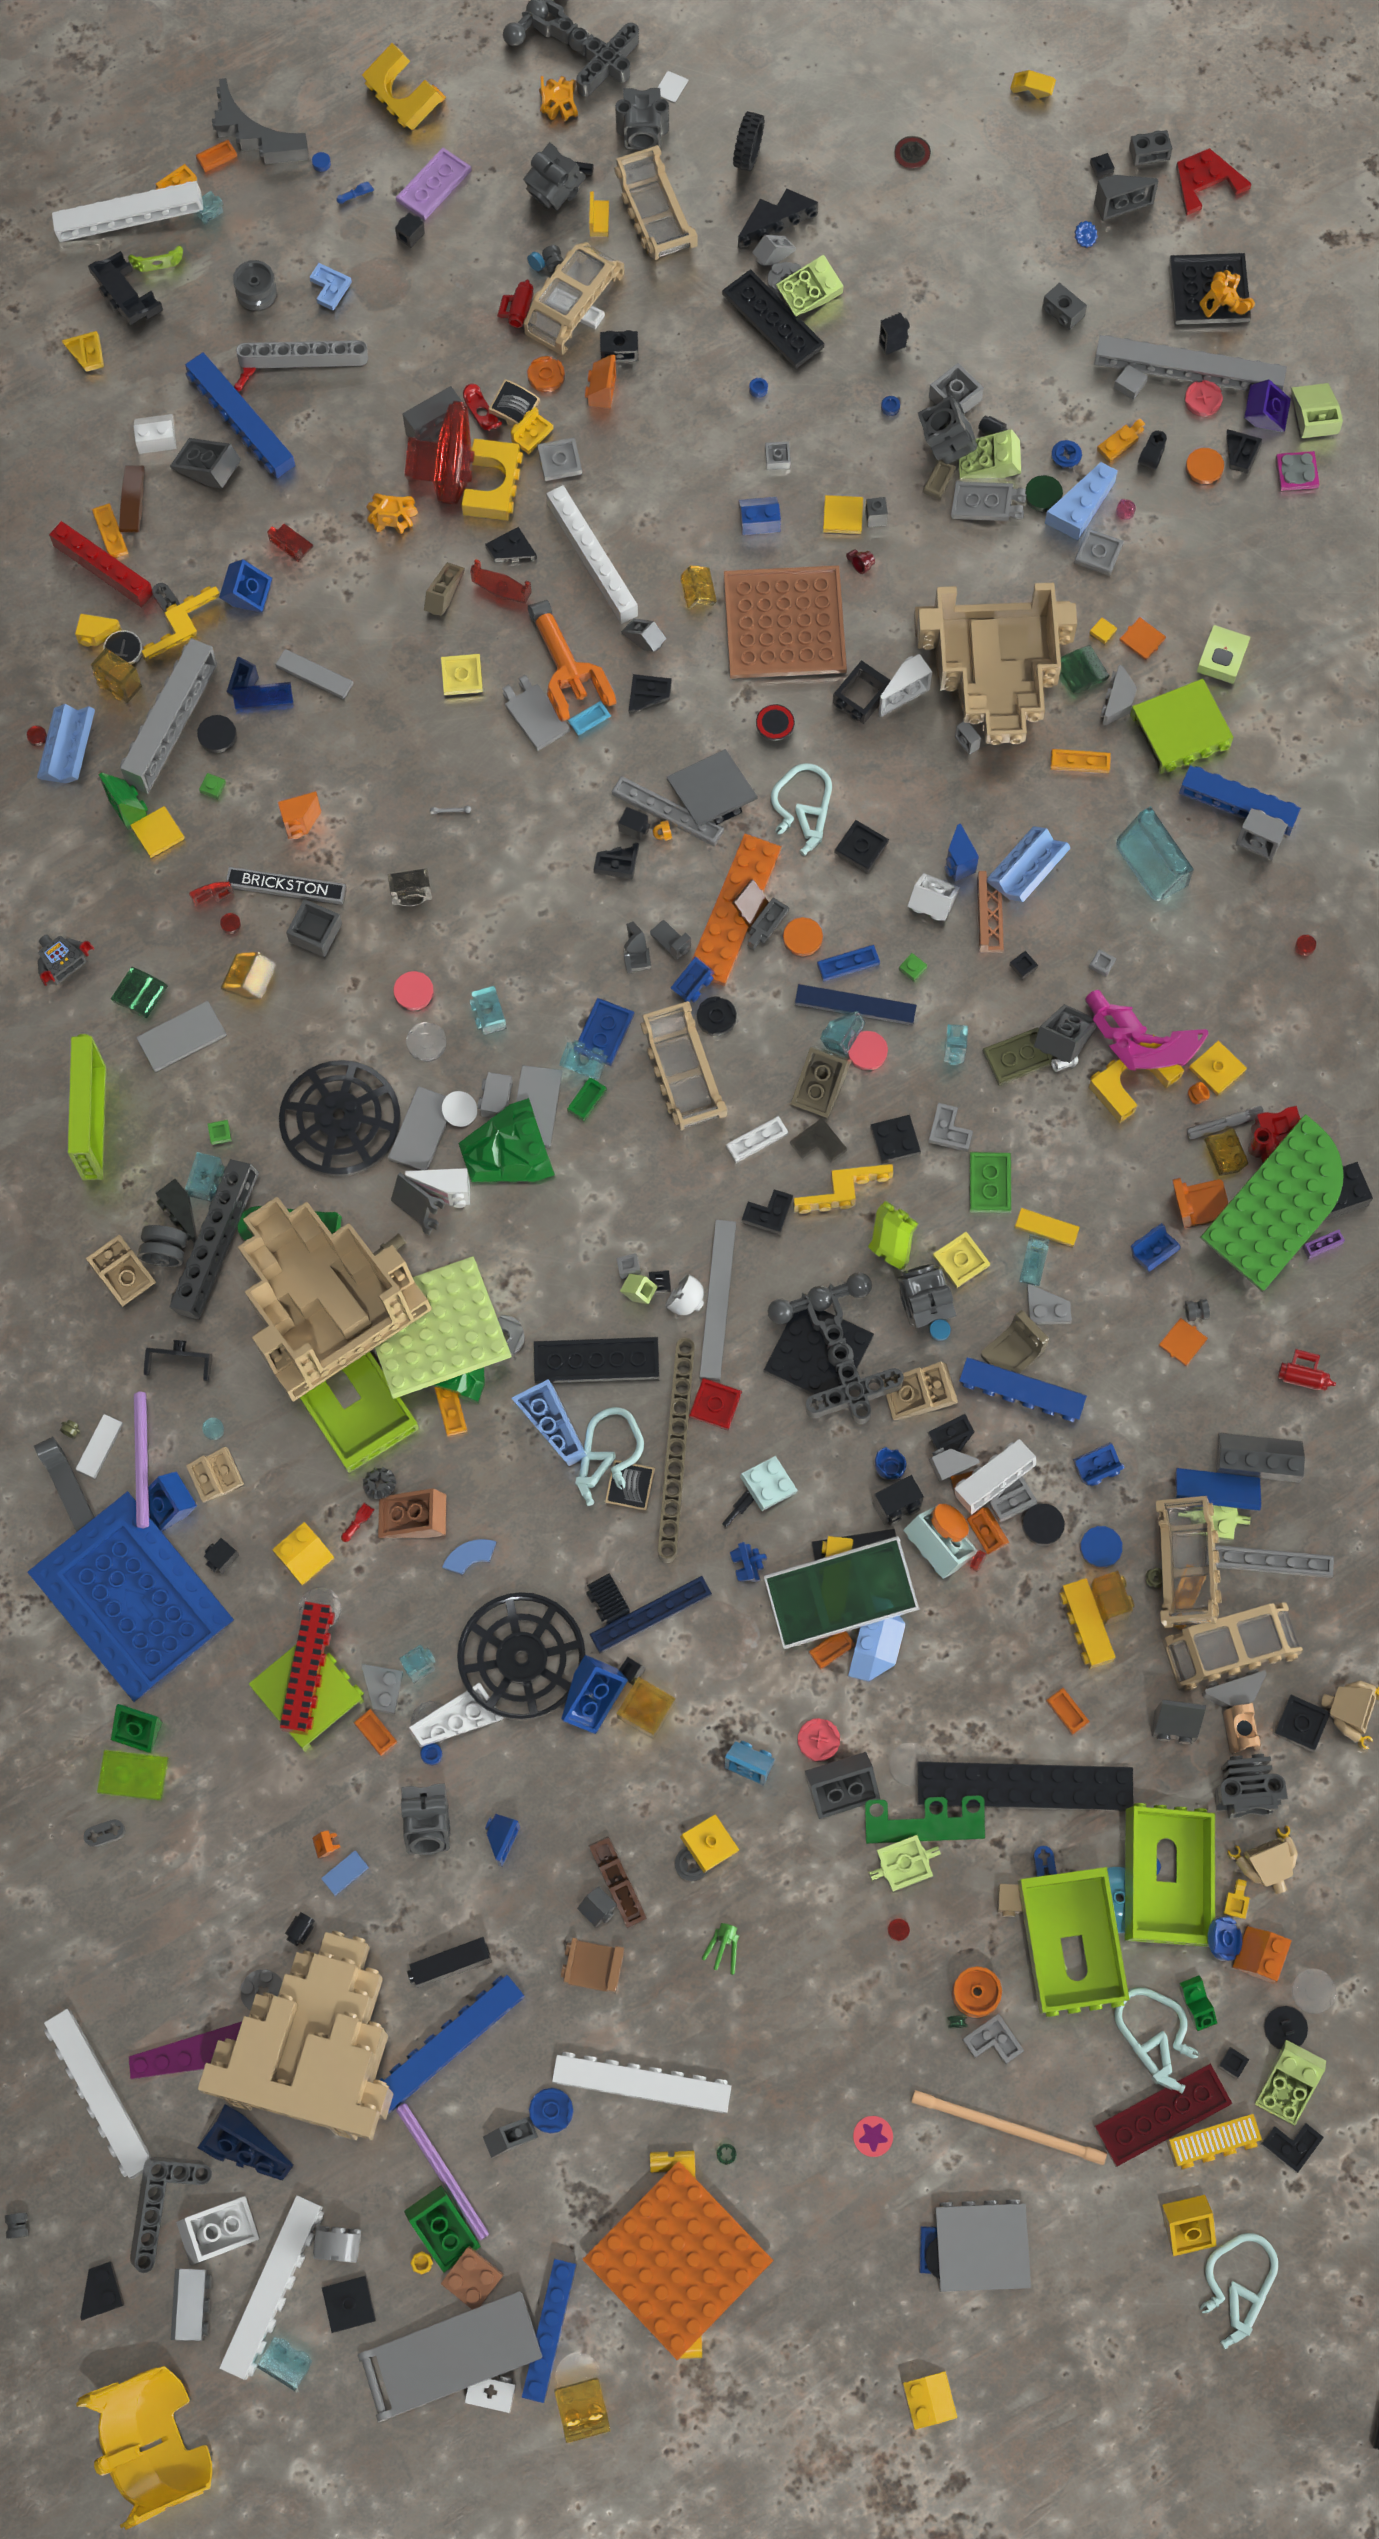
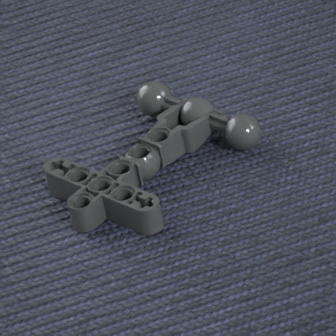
M530 0L526 6V11L522 12V19L518 23L511 22L507 24L503 30L504 41L510 46H519L525 39L526 29L533 23V27L545 37L553 36L562 42H566L573 50L582 52V56H586L590 62L578 73L576 84L578 94L585 97L591 95L609 75L619 82L629 80L630 61L626 57L639 44V27L635 23L625 24L606 44L592 34L590 35L586 29L578 28V24H574L565 15L563 7L553 2L554 0ZM548 13L556 18L549 22L545 21Z
M862 1272L850 1275L845 1284L834 1287L830 1283L828 1288L822 1285L815 1286L810 1289L808 1294L802 1293V1298L791 1302L785 1299H776L768 1307L769 1318L777 1324H785L792 1319L794 1313L807 1309L813 1329L820 1331L827 1345L828 1360L835 1366V1371L838 1372L841 1386L814 1394L807 1399L806 1413L812 1418H819L849 1407L853 1420L856 1423L865 1424L871 1416L869 1400L896 1392L903 1385V1373L896 1368L860 1379L857 1368L854 1365L853 1350L851 1346L846 1344V1339L843 1338L841 1327L843 1311L838 1299L848 1295L855 1298H863L870 1293L872 1281L868 1275ZM832 1304L836 1314L834 1319L827 1318L825 1321H819L814 1310L824 1311ZM835 1332L839 1335V1338L832 1340L828 1335ZM838 1351H842L846 1354V1357L839 1359L835 1354ZM845 1370H849L853 1373V1376L845 1378L842 1373ZM891 1377L898 1379L897 1383H894V1381H890ZM877 1383L880 1388L874 1391L869 1388V1385ZM856 1389L860 1392V1395L852 1397L849 1392ZM832 1396H838L841 1401L833 1404L829 1399ZM813 1403H815L816 1406H819L818 1410H815V1408L812 1407ZM862 1408L867 1411V1414L859 1416L856 1411Z

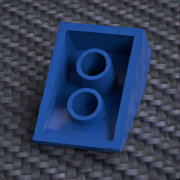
M585 1655L574 1673L561 1719L564 1722L596 1734L628 1679L618 1668Z

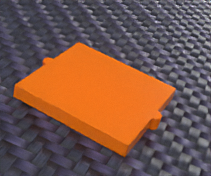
M1139 617L1132 626H1128L1120 641L1147 660L1154 651L1158 650L1159 645L1166 639V636Z
M1180 1318L1159 1346L1169 1353L1171 1358H1175L1187 1366L1208 1338L1199 1332L1196 1326L1192 1327Z

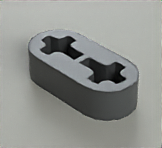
M158 583L153 587L154 599L163 612H166V608H168L167 603L169 602L171 605H180L167 584ZM160 590H161L162 592H165V596H166V597L163 598V596H162L161 594H159L158 592H159Z
M116 1819L92 1826L85 1831L84 1841L90 1847H99L117 1841L124 1836L125 1826ZM115 1824L117 1827H120L117 1835L113 1833L106 1834L107 1831L112 1830V1825ZM92 1832L96 1834L103 1833L102 1836L97 1837V1842L89 1840Z

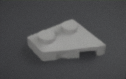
M1031 1284L1027 1286L1029 1317L1036 1325L1071 1324L1070 1301Z
M1022 1476L995 1496L990 1502V1507L1000 1523L1037 1505L1036 1498Z

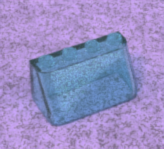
M1151 806L1141 811L1118 836L1116 847L1153 900L1161 901L1189 886L1194 869Z

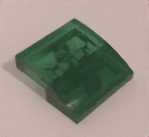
M1091 645L1061 657L1060 673L1073 694L1088 690L1092 684L1106 681L1110 676Z
M131 967L111 997V1000L115 1004L128 1008L134 1014L148 1018L168 985L148 973Z

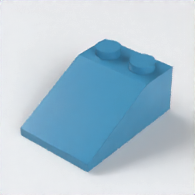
M735 1741L726 1754L725 1769L764 1786L775 1761L772 1758V1754L765 1750L758 1752L752 1749L753 1746L745 1741L740 1743Z

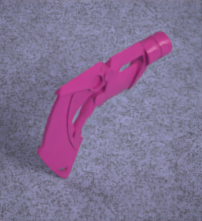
M1100 990L1092 991L1085 998V1002L1095 1015L1093 1021L1105 1038L1113 1040L1114 1044L1108 1046L1127 1068L1132 1071H1136V1068L1155 1069L1173 1065L1184 1066L1199 1050L1208 1036L1207 1029L1172 1031L1171 1037H1157L1145 1034L1147 1028L1140 1023L1133 1013L1132 1007L1109 1004ZM1111 1015L1120 1028H1111L1104 1016ZM1138 1043H1157L1162 1045L1154 1049L1140 1046Z

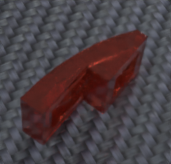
M228 881L202 886L190 892L189 895L193 904L197 907L212 897L216 902H219L234 892Z

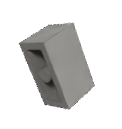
M488 1072L487 1079L483 1078L481 1090L484 1091V1094L478 1100V1109L481 1111V1117L492 1118L509 1105L513 1085L512 1076Z

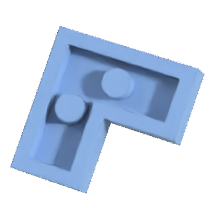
M318 263L310 275L311 282L323 287L316 299L317 303L334 311L352 283L351 278Z

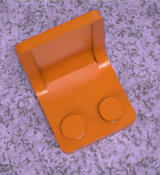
M1181 1178L1172 1180L1184 1228L1212 1223L1229 1204L1224 1183L1221 1179L1187 1186L1186 1182L1182 1183Z

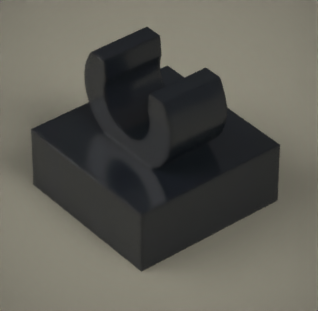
M669 1270L649 1272V1280L658 1286L654 1294L671 1292Z

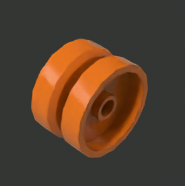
M978 1966L968 1968L960 1973L953 1984V2003L958 2011L967 2017H986L996 2009L1001 2001L1002 1987L1000 1980L995 1973L987 1968ZM974 1988H977L981 1995L976 1996L973 1993Z

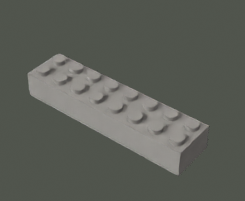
M192 638L188 644L184 645L182 656L179 660H176L171 676L166 678L163 691L158 693L153 709L151 708L148 711L145 724L140 726L136 740L130 744L127 757H124L121 761L120 769L129 786L133 785L135 789L146 794L149 793L217 667L212 646Z

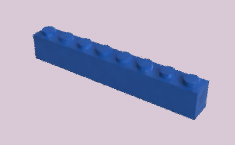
M204 352L185 364L187 370L185 374L188 380L197 385L196 387L202 396L206 395L209 404L213 409H218L221 418L231 424L232 431L242 437V442L247 448L250 447L253 450V454L258 461L262 460L269 474L273 473L276 478H279L295 467L293 455Z
M508 1975L505 1977L499 1976L492 1983L494 1987L488 1992L483 1990L475 1997L476 2002L473 2005L469 2006L467 2004L458 2012L459 2017L454 2021L449 2019L441 2026L442 2031L438 2035L432 2034L424 2041V2047L420 2050L416 2048L407 2055L408 2060L403 2065L400 2063L395 2065L389 2071L391 2075L385 2080L383 2078L379 2079L387 2083L386 2085L393 2092L388 2114L394 2111L525 1998L524 1994Z

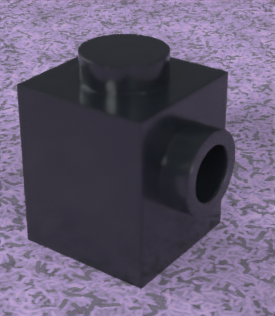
M409 212L399 220L398 225L395 227L396 238L412 248L425 233L423 220Z
M626 807L618 823L619 832L641 840L643 834L646 835L650 828L648 815Z
M220 1538L215 1544L212 1543L205 1550L204 1558L207 1561L205 1565L214 1573L218 1570L223 1574L239 1554L225 1540Z

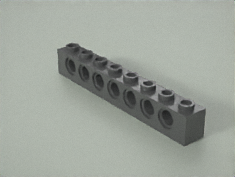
M230 1159L224 1170L223 1178L217 1187L213 1202L209 1206L207 1217L202 1223L193 1251L186 1262V1268L179 1279L176 1292L171 1298L170 1308L178 1315L200 1319L259 1174V1171L250 1163Z

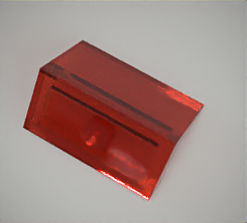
M283 524L278 530L272 526L267 531L269 541L297 562L313 547L312 543L286 524Z

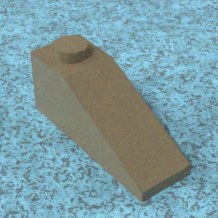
M448 562L445 564L426 591L424 611L439 616L444 614L449 607L465 568Z

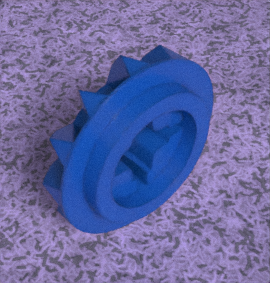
M1070 440L1060 441L1052 449V459L1062 469L1064 467L1071 469L1073 466L1078 465L1082 458L1080 446ZM1064 450L1070 455L1069 459L1063 456Z

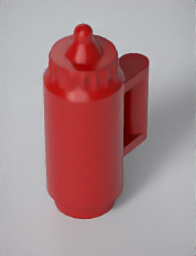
M528 279L518 284L514 295L502 296L497 314L499 318H508V323L516 328L523 326L534 295L533 285L530 284ZM512 302L509 312H506L508 303Z
M1295 1349L1292 1362L1281 1363L1278 1379H1282V1382L1317 1391H1325L1327 1387L1336 1385V1382L1330 1379L1329 1373L1317 1369L1320 1359L1318 1354ZM1296 1359L1312 1361L1314 1366L1311 1368L1295 1364Z

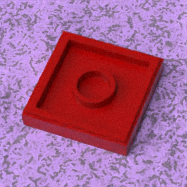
M703 1378L689 1418L729 1431L742 1391Z

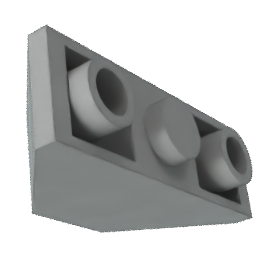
M1122 665L1118 666L1117 672L1113 671L1110 683L1114 684L1112 689L1108 688L1105 698L1109 700L1108 705H1103L1101 717H1104L1103 725H1108L1130 714L1137 687Z
M1258 1669L1247 1672V1676L1239 1678L1238 1675L1226 1679L1227 1683L1219 1685L1218 1682L1211 1683L1206 1686L1202 1696L1225 1709L1232 1708L1235 1705L1253 1703L1264 1681L1266 1671L1259 1672Z

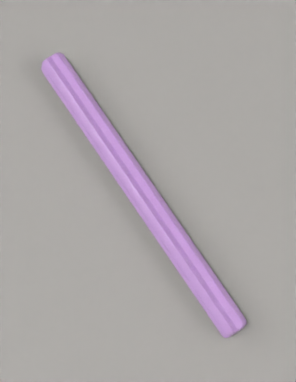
M139 1391L134 1394L136 1525L138 1528L144 1529L149 1526L146 1393Z
M404 2103L397 2107L396 2111L478 2240L487 2237L489 2232L407 2104Z

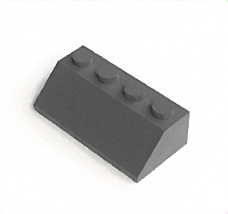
M1227 1433L1218 1434L1216 1473L1298 1483L1304 1477L1305 1453L1303 1441Z

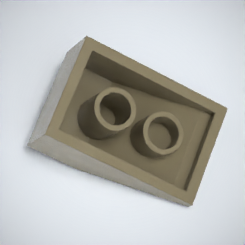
M816 1046L810 1047L790 1104L829 1118L852 1060Z

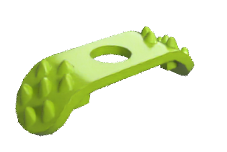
M177 246L175 250L169 251V254L142 258V256L135 257L130 254L128 260L133 268L140 272L176 266L182 260L183 248ZM154 261H162L159 265L152 264Z

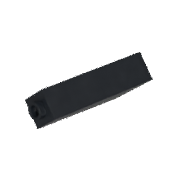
M484 1937L411 1963L409 1964L411 1970L407 1971L410 1983H415V1986L418 1988L490 1964L492 1960Z

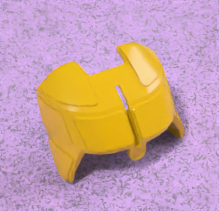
M165 2366L139 2373L119 2384V2382L89 2392L79 2397L76 2403L77 2407H87L100 2413L98 2432L103 2456L94 2461V2469L99 2475L110 2473L121 2495L134 2505L127 2520L120 2524V2527H125V2530L165 2511V2508L175 2506L203 2494V2491L209 2489L211 2485L212 2461L207 2446L202 2445L187 2450L181 2439L173 2415L175 2411L189 2403V2397L181 2381ZM161 2439V2444L140 2452L139 2448Z

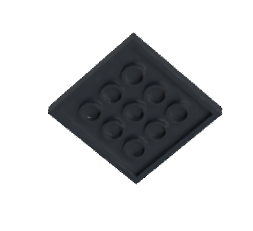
M1245 253L1170 255L1175 325L1251 321V310L1245 314H1237L1235 311L1230 312L1228 310L1229 306L1225 304L1224 306L1221 305L1211 317H1207L1200 306V301L1211 290L1214 274L1216 272L1223 273L1225 270L1230 271L1232 275L1235 273L1240 275L1236 292L1242 299L1249 298ZM1214 298L1207 301V308L1209 310L1213 306Z
M807 1309L794 1313L778 1340L763 1372L810 1395L841 1386L838 1372L835 1371V1366L828 1360L827 1345L820 1331L813 1329ZM814 1310L819 1321H825L827 1318L834 1319L835 1315L825 1310ZM843 1319L841 1322L843 1338L846 1339V1344L851 1346L853 1350L854 1365L858 1369L874 1337V1333ZM832 1332L828 1335V1337L832 1340H836L839 1338V1335L835 1332ZM838 1351L835 1356L843 1359L846 1357V1354ZM845 1370L842 1375L845 1378H850L853 1376V1373ZM832 1396L829 1399L833 1404L841 1401L838 1396Z

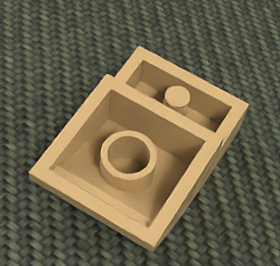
M120 1234L86 1258L89 1265L122 1307L156 1283Z
M938 1362L925 1368L919 1367L903 1373L904 1380L901 1389L886 1395L894 1421L925 1414L958 1403L947 1364L943 1362ZM892 1377L890 1381L897 1383L898 1379Z

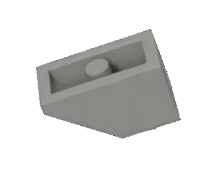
M764 235L752 253L757 257L756 260L761 265L773 266V264L792 254L796 248L785 236Z
M944 1448L932 1452L933 1457L929 1458V1462L939 1482L980 1463L977 1458L953 1449L945 1451Z

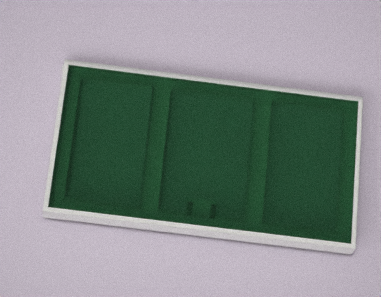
M898 1536L764 1576L784 1649L919 1610Z

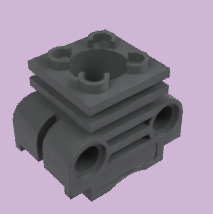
M1254 1754L1252 1758L1243 1759V1756L1230 1757V1760H1227L1221 1767L1222 1772H1227L1223 1775L1224 1781L1215 1790L1216 1810H1227L1229 1819L1240 1818L1247 1814H1257L1260 1816L1273 1814V1811L1278 1809V1805H1281V1800L1288 1799L1283 1777L1278 1774H1268L1272 1770V1765H1267L1271 1761V1756L1264 1757V1754ZM1268 1784L1272 1785L1275 1791L1270 1790ZM1225 1788L1229 1789L1232 1795H1228Z

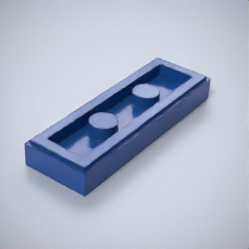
M874 945L817 961L823 982L880 965Z

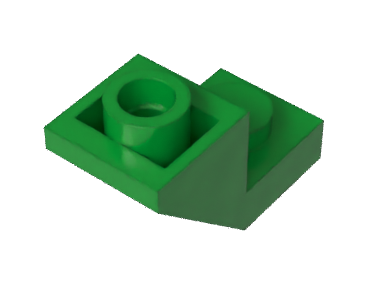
M1200 1975L1179 1983L1183 2000L1196 2030L1200 2031L1217 2024L1214 2007L1207 1998Z

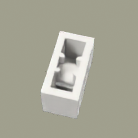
M499 2376L498 2380L488 2379L468 2387L465 2403L510 2413L516 2384H512L511 2378ZM492 2384L494 2385V2390L498 2392L497 2395H492V2398H489V2394L485 2392V2389L490 2388Z

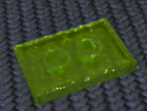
M104 1750L97 1793L162 1801L169 1758Z

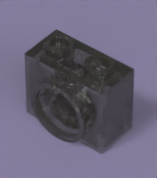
M427 868L388 874L393 905L415 906L423 903L425 900L432 899Z

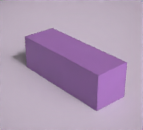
M1336 1230L1306 1243L1303 1246V1250L1308 1259L1342 1245L1345 1239L1340 1230Z

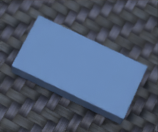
M354 1851L321 1879L336 1896L369 1869V1867L359 1854Z

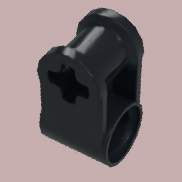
M1157 430L1151 433L1146 446L1140 454L1139 464L1154 470L1157 469L1167 440V436L1163 431Z

